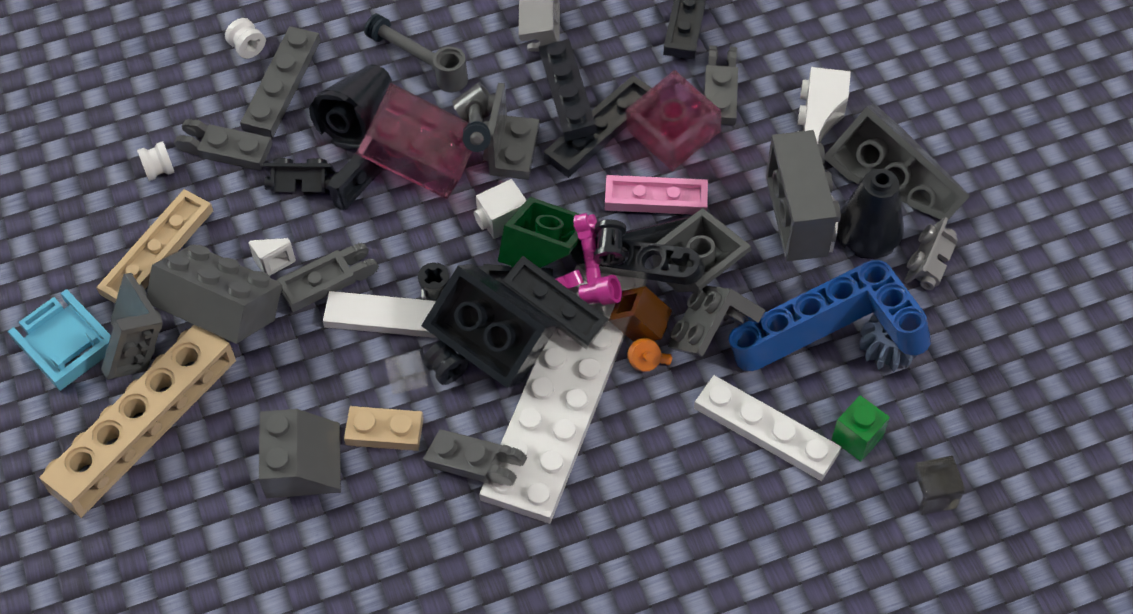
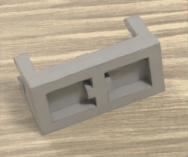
M519 0L520 41L539 40L537 43L527 44L528 51H539V46L560 41L559 0Z

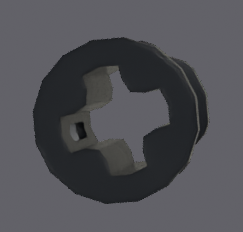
M612 219L597 222L594 232L598 235V242L593 259L598 264L606 266L622 264L626 253L622 251V239L626 234L625 223Z
M432 262L424 265L419 270L418 281L421 286L422 300L436 301L449 281V271L443 264Z

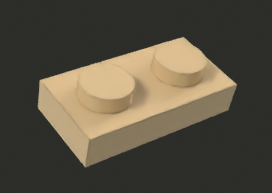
M350 406L344 436L345 444L348 446L419 451L423 413L422 411Z

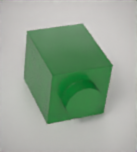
M859 395L837 419L831 440L862 462L883 438L890 417Z

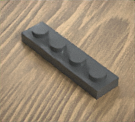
M289 26L240 122L243 131L271 138L274 137L320 43L319 33Z

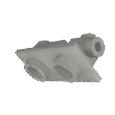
M943 218L935 225H927L921 232L918 239L921 244L918 251L911 256L907 263L909 271L904 283L907 284L916 278L926 290H933L934 287L939 286L947 265L938 260L937 257L945 263L949 261L958 242L956 232L949 228L945 229L948 218Z

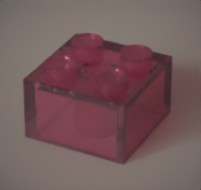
M676 70L672 71L626 109L628 131L671 171L678 168L721 132V110Z

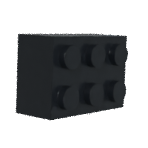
M466 264L457 266L421 326L506 388H510L524 381L559 324L476 265Z

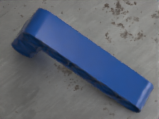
M881 260L868 261L765 312L759 323L747 321L731 331L728 339L737 366L744 371L758 370L871 313L876 316L899 350L904 354L919 355L928 350L931 345L925 312L891 267Z

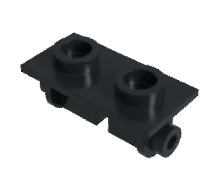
M275 158L273 163H263V167L271 174V176H265V190H271L272 193H296L297 181H302V193L326 194L327 190H329L327 184L332 178L328 177V174H336V170L331 163H327V160L320 158L307 159L306 163H293L292 159Z

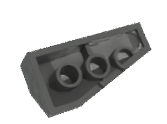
M875 103L867 106L825 154L826 161L848 180L857 184L871 170L886 169L891 171L899 180L901 201L940 220L945 217L949 220L970 197L900 125Z

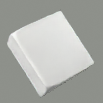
M288 238L248 242L255 263L262 272L269 276L296 261L291 242Z

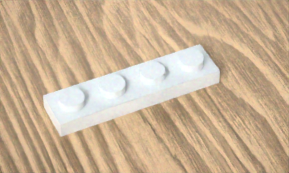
M715 375L710 379L694 404V409L820 481L823 480L841 450V446Z

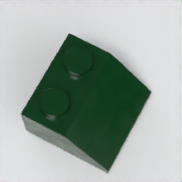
M529 197L504 225L498 262L513 268L521 257L524 256L541 268L569 255L580 241L574 227V216L579 215V213Z

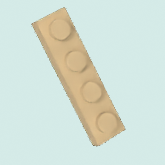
M183 189L96 287L99 294L116 303L123 275L127 273H132L138 284L146 289L149 285L152 264L178 252L213 212L211 203Z

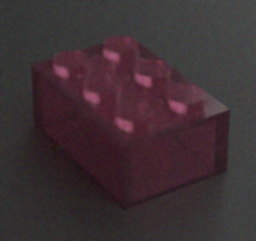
M390 83L356 154L447 199L460 181L472 153L463 143V129L469 122Z

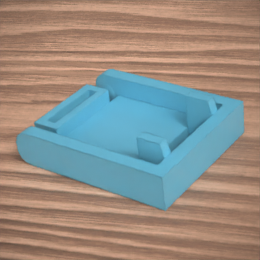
M67 289L60 293L63 300L69 305L65 309L53 297L19 321L23 330L28 334L26 337L23 338L14 327L7 331L14 342L59 391L105 358L111 337L104 327ZM91 345L93 346L91 349L86 351L84 354H82L80 357H78L76 360H74L72 363L65 367V364H67L69 361H71L73 358H75L77 355H79L81 352H83Z

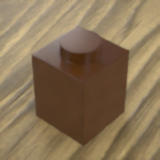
M646 286L622 291L621 301L615 303L609 321L633 342L641 338H649L656 341L661 340L666 332L672 309Z

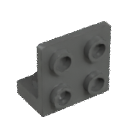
M498 83L496 94H490L488 114L491 115L490 121H484L490 130L491 140L489 146L484 150L483 159L489 162V173L492 176L529 180L540 122L539 119L508 116L505 83Z
M127 273L123 275L111 316L113 330L101 368L107 380L147 371L155 351L159 332L162 329L161 315L151 305L144 287L138 284L132 273Z
M706 285L700 291H693L687 302L688 309L682 320H679L674 325L671 331L672 339L668 347L675 351L702 357L722 320L727 322L730 319L739 324H743L744 321L759 323L765 310L730 288Z

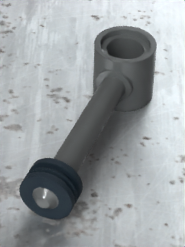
M378 13L373 14L366 22L364 33L367 37L376 42L385 39L431 65L432 70L435 71L437 86L441 90L457 92L467 85L466 58L461 49L449 46L441 48L434 53L390 28V20Z
M480 82L452 101L456 112L466 124L463 129V143L467 149L473 152L485 150L491 140L490 130L483 123V120L490 115L488 114L490 93Z

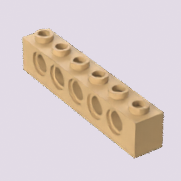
M196 325L182 332L177 342L165 354L158 356L148 371L139 379L130 383L125 393L113 405L106 407L101 412L99 419L86 432L80 433L74 439L72 445L59 458L54 459L47 465L44 473L39 478L48 492L82 518L236 362L230 343L222 337ZM189 362H195L190 366H185ZM164 387H170L166 391L159 392ZM144 412L140 417L133 418L136 414ZM118 438L113 444L106 445L110 440ZM91 465L86 471L79 472L84 466Z

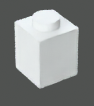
M510 179L476 195L477 210L474 211V216L482 230L487 228L493 239L502 236L504 225L527 200L514 181Z

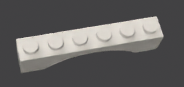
M811 67L809 80H802L800 99L806 100V106L800 105L797 125H804L803 131L814 130L817 144L821 143L829 130L844 118L849 97L851 71ZM836 222V224H835L836 236H837L838 222ZM831 242L829 252L833 253L835 242Z

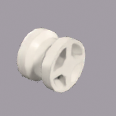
M248 18L235 20L228 26L225 32L226 41L232 47H235L236 52L242 58H253L265 46V36L258 29H255L254 24Z
M163 141L156 143L155 147L149 150L145 148L137 150L149 181L155 180L157 175L162 173L168 175L175 173Z

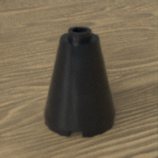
M370 64L318 93L309 107L310 118L316 130L321 135L326 132L332 137L331 143L344 149L360 147L368 139L392 87V79L389 73L378 65Z
M886 169L871 170L865 175L840 210L841 219L838 222L836 237L843 248L847 246L855 251L856 256L878 259L891 254L894 248L900 244L904 235V223L898 178L894 173Z

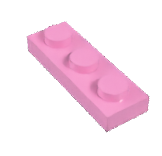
M606 175L605 211L694 215L702 208L707 211L708 180Z

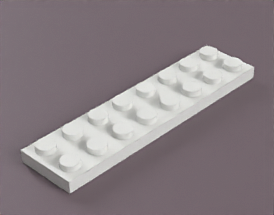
M577 264L575 270L579 269L582 279L584 281V283L580 285L588 284L586 271L581 269ZM600 273V274H601V277L611 275V274ZM615 275L620 282L622 291L645 286L647 279ZM580 285L572 287L569 290H571L573 293L579 296L578 290ZM597 303L591 306L610 318L615 304L602 305ZM609 320L587 350L556 328L535 362L501 442V445L518 448L528 458L523 466L501 462L500 467L508 468L517 475L514 485L507 486L495 482L490 484L484 482L479 494L480 501L549 524L551 523L625 338V334Z

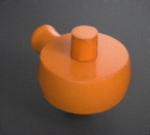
M641 338L634 341L627 353L631 366L640 372L651 371L659 363L669 366L672 362V355L661 353L658 344L649 338Z

